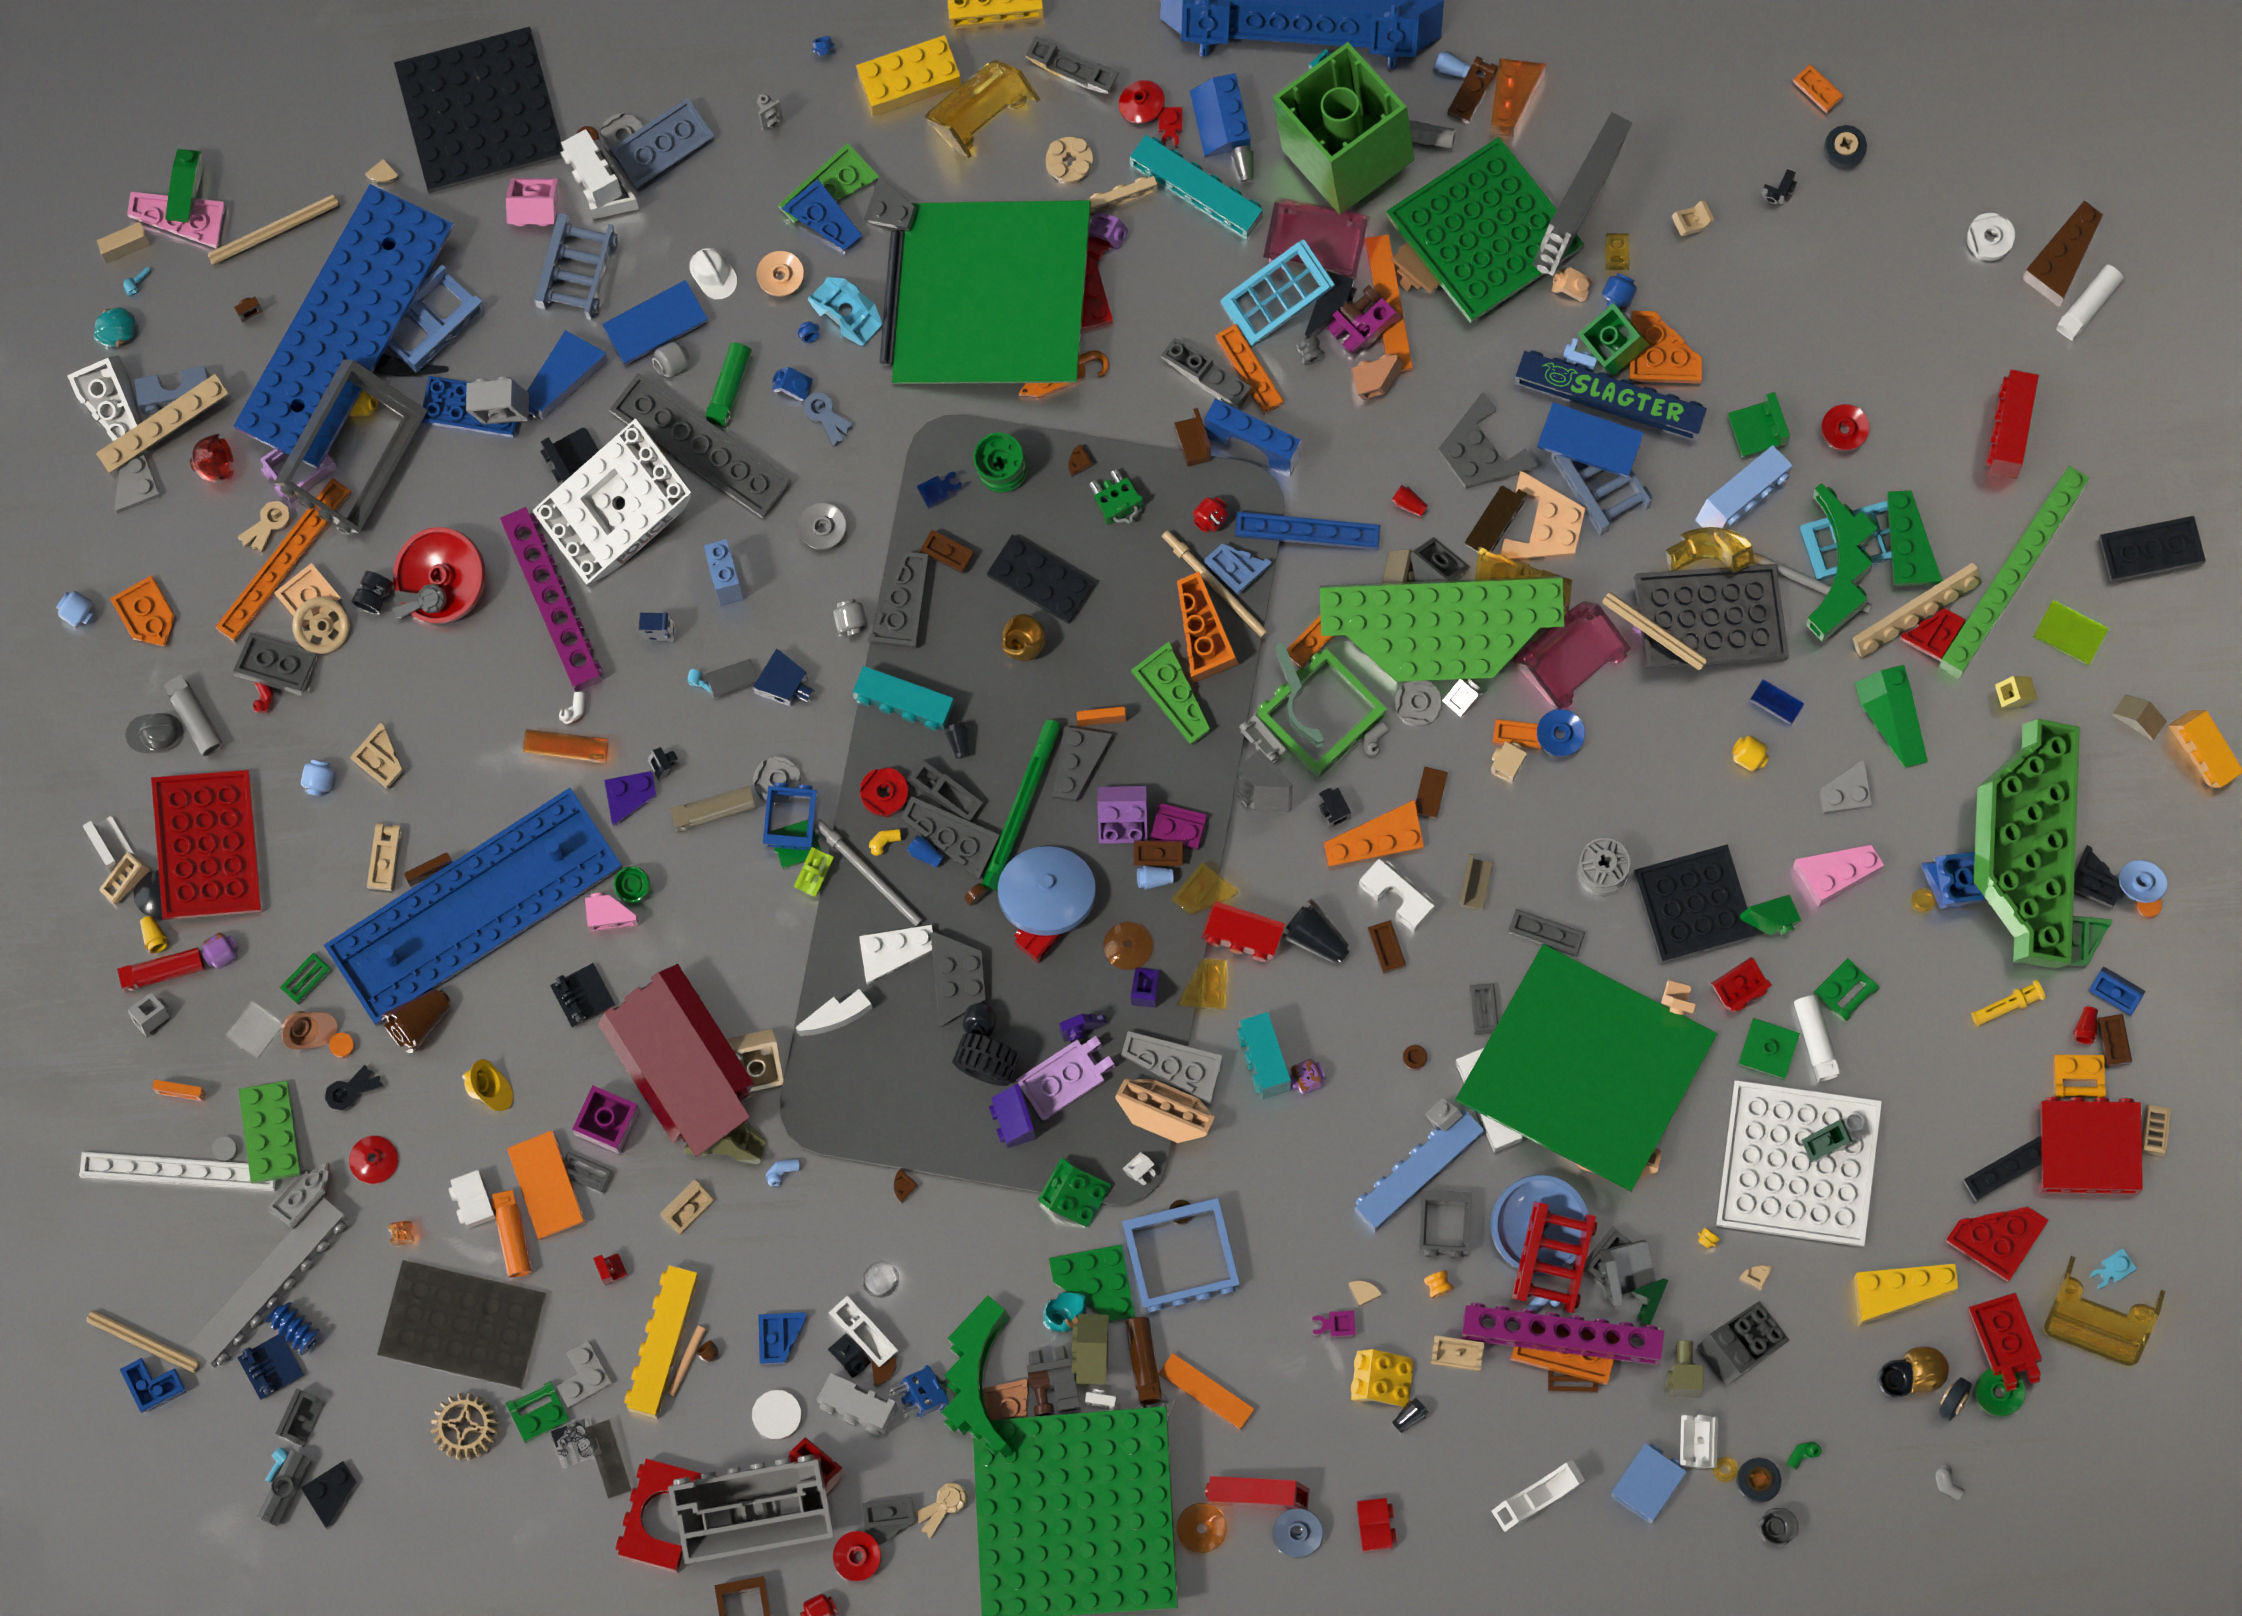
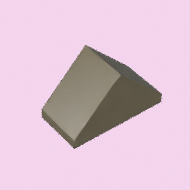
M2130 695L2124 696L2112 714L2151 741H2154L2167 722L2150 701Z

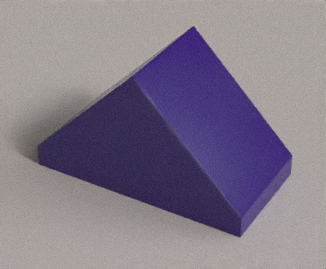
M1135 968L1131 991V1005L1156 1008L1160 970Z

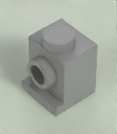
M149 993L127 1009L133 1023L146 1037L151 1035L150 1031L169 1018L167 1010H169L168 1005L161 997L157 999L152 993Z

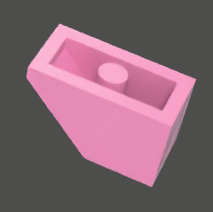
M594 893L591 894V897L585 898L587 922L590 932L639 926L636 915L610 895Z

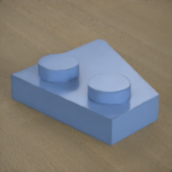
M1221 544L1204 561L1238 595L1266 571L1272 562L1268 559L1263 561L1250 556L1251 553L1237 551L1225 544Z

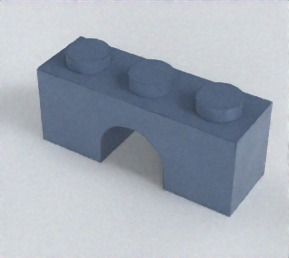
M205 366L181 370L182 383L175 390L163 389L158 375L134 379L138 406L142 413H157L208 379L209 374Z

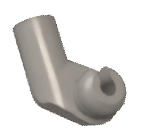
M1382 721L1364 735L1363 748L1367 755L1379 753V738L1389 731Z
M1940 1466L1935 1476L1939 1490L1960 1501L1965 1490L1953 1484L1952 1469L1949 1466Z

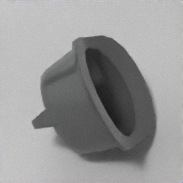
M156 713L139 716L132 720L126 728L125 737L128 745L138 752L163 751L177 746L183 738L184 730L182 723L177 717L166 713Z

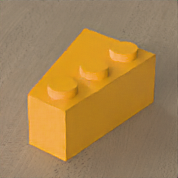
M2190 710L2167 725L2202 772V777L2209 786L2221 788L2242 774V767L2207 710Z

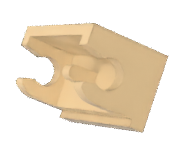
M1435 1335L1431 1364L1480 1371L1484 1343Z

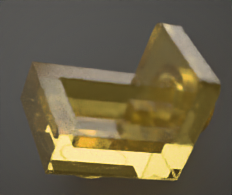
M1628 233L1606 234L1605 270H1629L1630 235Z

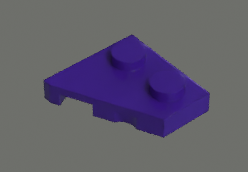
M652 771L604 780L613 826H617L629 814L638 811L644 803H648L657 797Z
M1081 1013L1060 1022V1034L1064 1042L1069 1040L1072 1043L1077 1039H1082L1084 1037L1083 1034L1106 1025L1107 1021L1104 1014L1096 1017L1095 1014L1087 1015Z

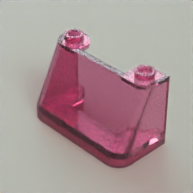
M1277 198L1273 206L1263 257L1268 258L1270 263L1296 243L1305 239L1324 268L1332 269L1339 275L1349 278L1356 277L1370 217L1348 211L1339 215L1334 208L1287 198ZM1298 254L1289 260L1304 264Z
M1584 601L1564 615V627L1548 628L1513 659V662L1555 709L1560 710L1569 707L1573 703V691L1606 663L1615 662V664L1622 662L1627 657L1626 653L1632 648L1599 604Z

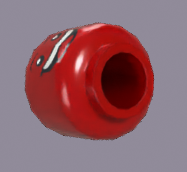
M1210 497L1204 498L1193 511V523L1205 533L1218 531L1228 518V513L1225 509L1227 507L1226 503L1218 497L1215 499Z

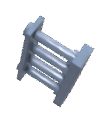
M558 212L534 298L537 308L546 310L548 302H560L585 308L586 318L592 320L593 313H597L599 309L600 299L597 298L611 248L616 247L618 234L615 232L614 225L609 224L606 233L574 227L570 223L568 214ZM571 235L603 242L600 255L566 248V245H564L565 239ZM566 257L597 264L594 277L560 270V267H558L559 261ZM561 279L591 286L588 299L554 292V289H552L554 280Z
M1554 453L1551 454L1552 459L1580 504L1585 508V512L1600 536L1609 531L1611 518L1640 502L1645 510L1650 508L1652 495L1646 486L1642 487L1632 469L1629 478L1619 476L1593 491L1592 489L1589 490L1585 485L1586 479L1602 471L1601 469L1589 466L1582 471L1580 469L1576 470L1572 464L1574 460ZM1626 483L1630 484L1635 495L1608 510L1600 509L1597 504L1599 498Z

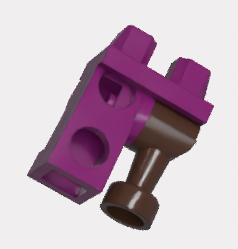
M1370 285L1363 290L1365 295L1354 304L1347 303L1339 311L1337 310L1332 315L1335 320L1327 328L1337 340L1346 331L1351 334L1342 345L1352 355L1362 347L1365 350L1369 348L1371 343L1392 323L1395 324L1401 319L1396 311ZM1373 302L1375 305L1365 314L1363 311Z

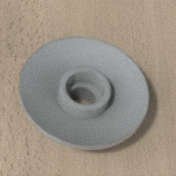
M817 503L809 506L801 514L798 530L800 537L808 546L815 549H829L837 545L844 537L846 521L842 512L834 505ZM824 525L827 527V530L820 532L818 528Z

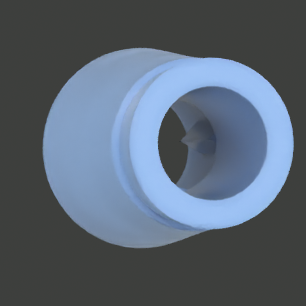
M1440 50L1433 68L1437 69L1438 73L1465 78L1470 65L1449 51L1443 52Z
M1143 866V868L1137 869V884L1139 888L1147 890L1173 883L1172 869Z

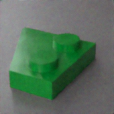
M2073 916L2071 964L2069 965L2086 967L2090 963L2094 952L2103 940V936L2111 926L2112 919Z

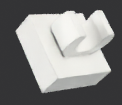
M1141 1152L1123 1168L1129 1177L1142 1185L1146 1184L1143 1180V1174L1148 1172L1153 1177L1156 1175L1154 1169L1151 1168L1154 1163Z

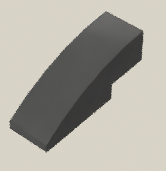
M920 760L906 778L908 783L923 794L967 821L972 819L983 803L949 776L940 773L924 760Z

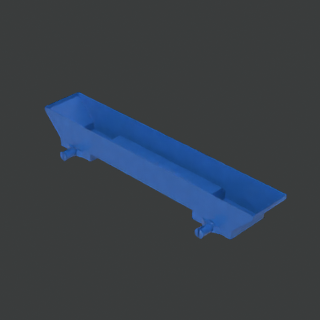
M1161 0L1160 19L1181 34V41L1200 44L1199 54L1201 56L1204 54V49L1205 56L1209 55V45L1216 43L1228 44L1229 38L1343 46L1349 42L1352 47L1369 48V54H1379L1388 57L1387 67L1391 69V62H1393L1392 69L1397 68V58L1403 56L1416 57L1418 50L1441 38L1444 0Z

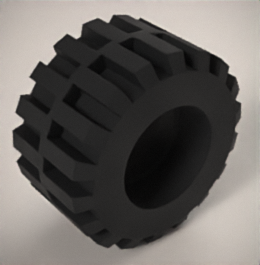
M965 1033L961 1038L952 1063L957 1069L975 1079L992 1085L1008 1086L1020 1056L1012 1048L997 1040L980 1034Z

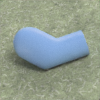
M798 1159L776 1161L766 1173L768 1184L773 1187L778 1186L781 1183V1176L785 1172L799 1171Z

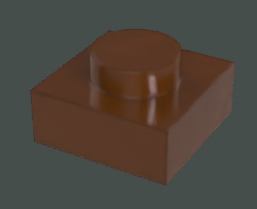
M255 296L241 300L234 307L241 322L263 312Z

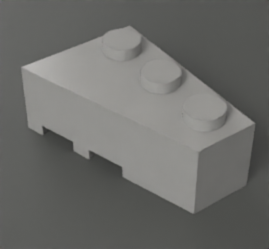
M832 1373L829 1374L817 1398L818 1403L821 1404L820 1409L832 1415L834 1412L844 1415L842 1418L844 1421L852 1425H856L858 1422L866 1426L865 1431L875 1436H878L879 1433L886 1435L898 1411L896 1401L891 1399L887 1401L877 1396V1393L871 1390L868 1392L858 1387L857 1384Z

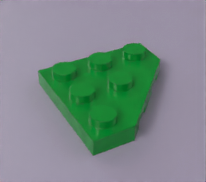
M1122 1244L1049 1258L1053 1284L1066 1292L1085 1295V1305L1100 1315H1109L1108 1321L1111 1323L1135 1318Z

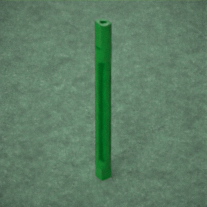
M1045 720L982 882L989 890L997 891L1000 875L1009 861L1061 728V724L1057 721Z

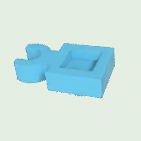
M2122 1248L2102 1261L2101 1264L2105 1269H2096L2089 1277L2101 1276L2103 1282L2097 1288L2102 1289L2108 1284L2110 1278L2116 1284L2136 1271L2137 1268Z

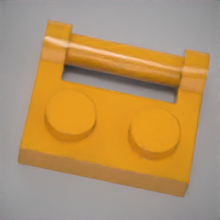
M2055 1054V1097L2097 1096V1098H2105L2104 1055ZM2063 1081H2096V1087L2063 1086Z

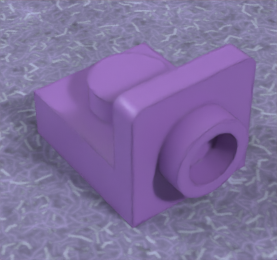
M1098 211L1089 224L1090 236L1108 241L1113 248L1117 249L1126 238L1128 228L1119 218Z

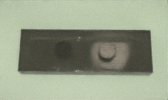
M610 1420L585 1427L608 1499L631 1492L630 1481Z

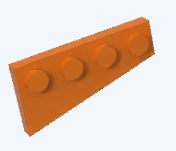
M1411 800L1323 842L1328 866L1423 848L1415 800Z

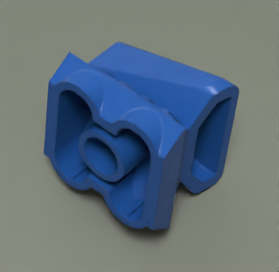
M1975 852L1935 857L1933 862L1921 863L1940 909L1957 908L1985 901L1983 894L1974 883Z

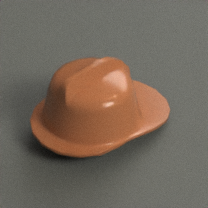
M295 1011L289 1014L284 1022L281 1023L282 1041L286 1047L292 1050L324 1046L336 1034L337 1022L327 1012Z

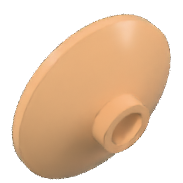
M774 251L767 254L759 262L756 276L760 287L766 293L781 297L792 294L800 287L804 278V270L800 260L792 253ZM780 273L785 275V278L782 280L776 278Z

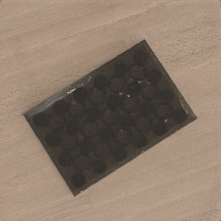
M402 1260L377 1356L522 1390L547 1294Z

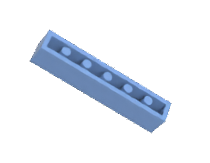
M1465 1109L1461 1111L1463 1116L1445 1132L1439 1127L1434 1129L1428 1135L1429 1141L1424 1145L1419 1143L1410 1152L1412 1156L1405 1162L1400 1160L1391 1169L1393 1173L1389 1177L1382 1176L1373 1185L1375 1189L1369 1195L1365 1192L1355 1201L1357 1204L1355 1212L1374 1233L1483 1136L1484 1129Z

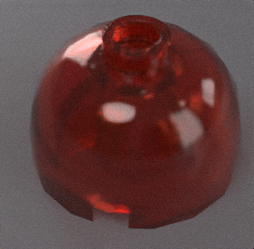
M220 434L210 435L199 440L195 444L192 458H190L192 470L203 480L211 483L229 480L234 474V470L229 468V462H234L231 449L225 438L219 439Z

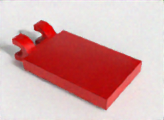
M2016 1293L1970 1306L1968 1312L1993 1375H2002L2006 1391L2010 1392L2017 1389V1380L2014 1374L2024 1370L2027 1372L2031 1385L2039 1383L2041 1373L2036 1363L2041 1362L2042 1357Z

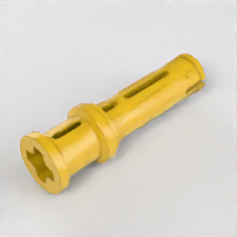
M2036 979L2029 986L2022 989H2014L2012 995L1975 1012H1971V1016L1975 1025L1979 1027L2017 1008L2026 1009L2028 1004L2039 999L2043 1001L2046 999L2041 984Z

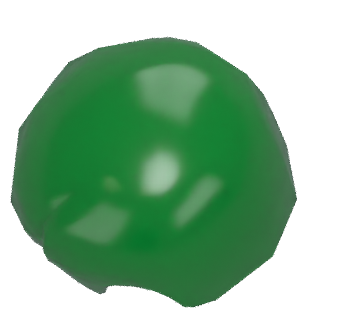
M629 866L622 868L615 875L613 886L619 898L629 903H635L648 895L651 884L648 874L643 869Z

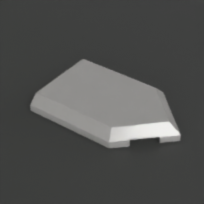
M330 1163L321 1164L318 1169L312 1171L309 1169L301 1171V1176H296L267 1209L293 1229L325 1194Z

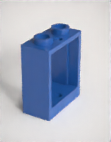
M774 783V786H768L763 846L810 851L811 847H813L817 790H813V786L798 785V788H788L789 784ZM775 796L810 799L807 838L771 834Z

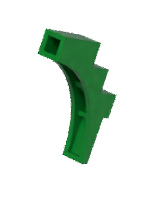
M1821 483L1814 489L1813 498L1823 509L1832 526L1837 544L1838 564L1830 591L1821 605L1808 617L1806 626L1824 642L1866 606L1867 594L1859 585L1855 586V584L1871 571L1873 563L1871 562L1870 555L1860 549L1876 536L1878 528L1876 527L1877 523L1870 515L1866 516L1862 511L1854 517L1851 508L1846 504H1842L1837 499L1834 490L1830 487L1826 488Z
M987 1295L947 1338L952 1345L950 1350L960 1359L944 1375L949 1382L947 1387L956 1394V1397L941 1413L946 1419L943 1423L952 1432L955 1433L958 1430L963 1435L969 1432L978 1441L982 1438L987 1442L985 1447L996 1456L999 1453L1006 1459L1012 1450L997 1434L990 1422L985 1406L983 1382L990 1350L998 1334L1011 1318L1004 1308Z

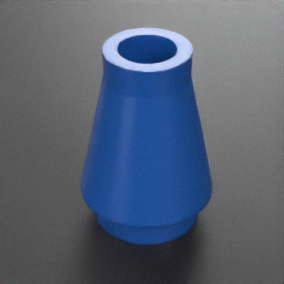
M919 835L915 837L906 850L911 854V857L932 865L934 868L938 866L944 857L925 837L921 838Z

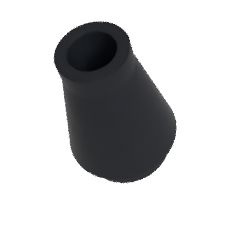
M965 722L946 726L947 732L945 734L953 749L955 758L969 757V728L966 727Z
M1415 1397L1412 1401L1409 1399L1398 1416L1392 1421V1424L1402 1433L1426 1418L1425 1415L1429 1411L1418 1398Z

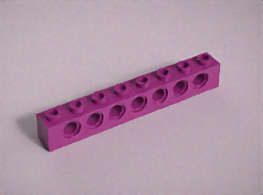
M524 507L501 517L500 520L574 691L579 692L602 682L599 674L604 672L599 661H593L590 653L594 652L589 638L584 640L581 634L585 629L580 617L574 618L572 611L576 608L571 597L566 598L563 590L566 589L563 578L561 575L557 577L553 570L557 568L552 554L547 556L544 548L548 547L543 533L538 535L535 527L539 526L535 514H529L527 508ZM524 532L532 533L527 540L520 539V535ZM531 554H541L538 560H529V556ZM542 574H549V575H550V577H549V579H548L547 581H545V582H540V581H538V578H539L540 575H542ZM549 596H559V599L556 602H547ZM560 616L568 617L567 622L564 624H558L556 620ZM569 637L577 638V642L575 644H565L566 640ZM579 658L587 660L583 666L574 665L575 661Z
M1471 1303V1305L1465 1306L1461 1339L1659 1365L1662 1357L1664 1330H1659V1327L1653 1325H1645L1644 1328L1634 1327V1324L1629 1322H1620L1618 1325L1610 1324L1605 1319L1587 1321L1581 1316L1563 1318L1559 1314L1552 1312L1540 1315L1535 1314V1311L1529 1309H1521L1520 1312L1510 1311V1308L1505 1306H1496L1494 1309L1486 1308L1481 1303ZM1487 1318L1492 1319L1495 1326L1486 1328L1483 1326L1482 1321ZM1516 1322L1520 1329L1511 1331L1507 1328V1323ZM1540 1325L1544 1328L1545 1332L1535 1334L1531 1327ZM1565 1328L1568 1330L1569 1336L1562 1338L1557 1335L1556 1330ZM1589 1331L1594 1335V1339L1586 1341L1582 1338L1581 1333ZM1610 1334L1618 1337L1619 1342L1610 1344L1606 1340V1336ZM1640 1338L1644 1345L1635 1347L1632 1345L1631 1339Z

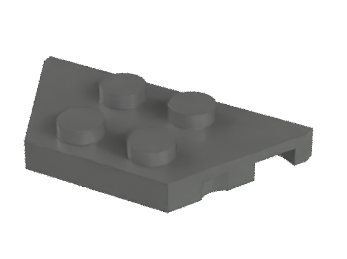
M931 932L938 1027H942L964 1014L970 1005L982 1003L986 1000L982 951L938 933Z

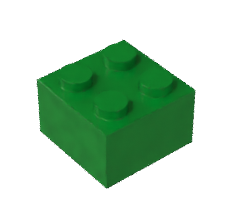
M1614 303L1578 333V336L1602 366L1613 376L1650 345L1627 315Z

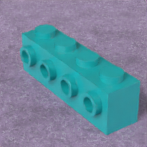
M865 666L862 667L853 689V697L857 699V703L869 707L870 704L879 707V710L885 714L892 715V713L902 715L901 718L911 723H915L916 720L924 723L926 728L933 731L938 729L945 730L954 707V699L952 697Z

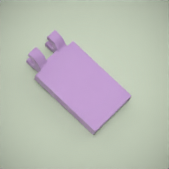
M1096 1036L1083 1045L1077 1039L1016 1079L1042 1121L1047 1120L1105 1082L1101 1075L1116 1067L1109 1056L1099 1063L1092 1056L1091 1053L1103 1047Z

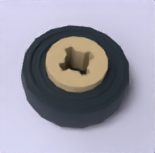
M1842 125L1830 131L1825 140L1824 150L1826 157L1831 163L1838 167L1849 168L1862 161L1866 155L1867 142L1859 129L1854 126Z
M1960 1377L1955 1384H1951L1941 1400L1939 1415L1949 1421L1956 1414L1958 1415L1970 1397L1972 1383Z

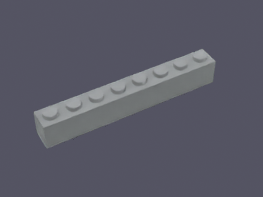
M322 1196L191 1341L189 1346L214 1368L217 1364L222 1365L230 1355L228 1352L234 1345L236 1347L239 1346L246 1338L245 1333L251 1327L255 1328L263 1319L261 1315L268 1308L272 1309L280 1299L278 1296L295 1284V1277L301 1271L305 1272L313 1263L311 1259L328 1247V1240L334 1234L338 1235L345 1228L346 1223L344 1222L347 1220L345 1215Z

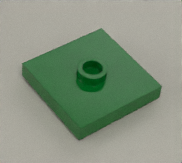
M1753 1018L1738 1065L1785 1080L1800 1033Z

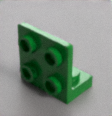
M1775 392L1766 394L1765 400L1762 403L1728 413V418L1742 457L1764 452L1772 445L1775 448L1781 447L1789 442L1790 433Z
M1061 1157L1038 1201L1049 1210L1088 1227L1111 1185L1077 1168L1069 1160Z

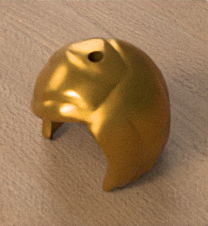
M1027 614L1013 616L1006 623L1002 631L1001 648L1005 655L1022 662L1034 659L1045 644L1046 636L1043 625L1036 618Z
M1923 1346L1912 1348L1905 1353L1903 1360L1911 1363L1913 1371L1911 1393H1929L1937 1390L1948 1379L1949 1363L1939 1350Z

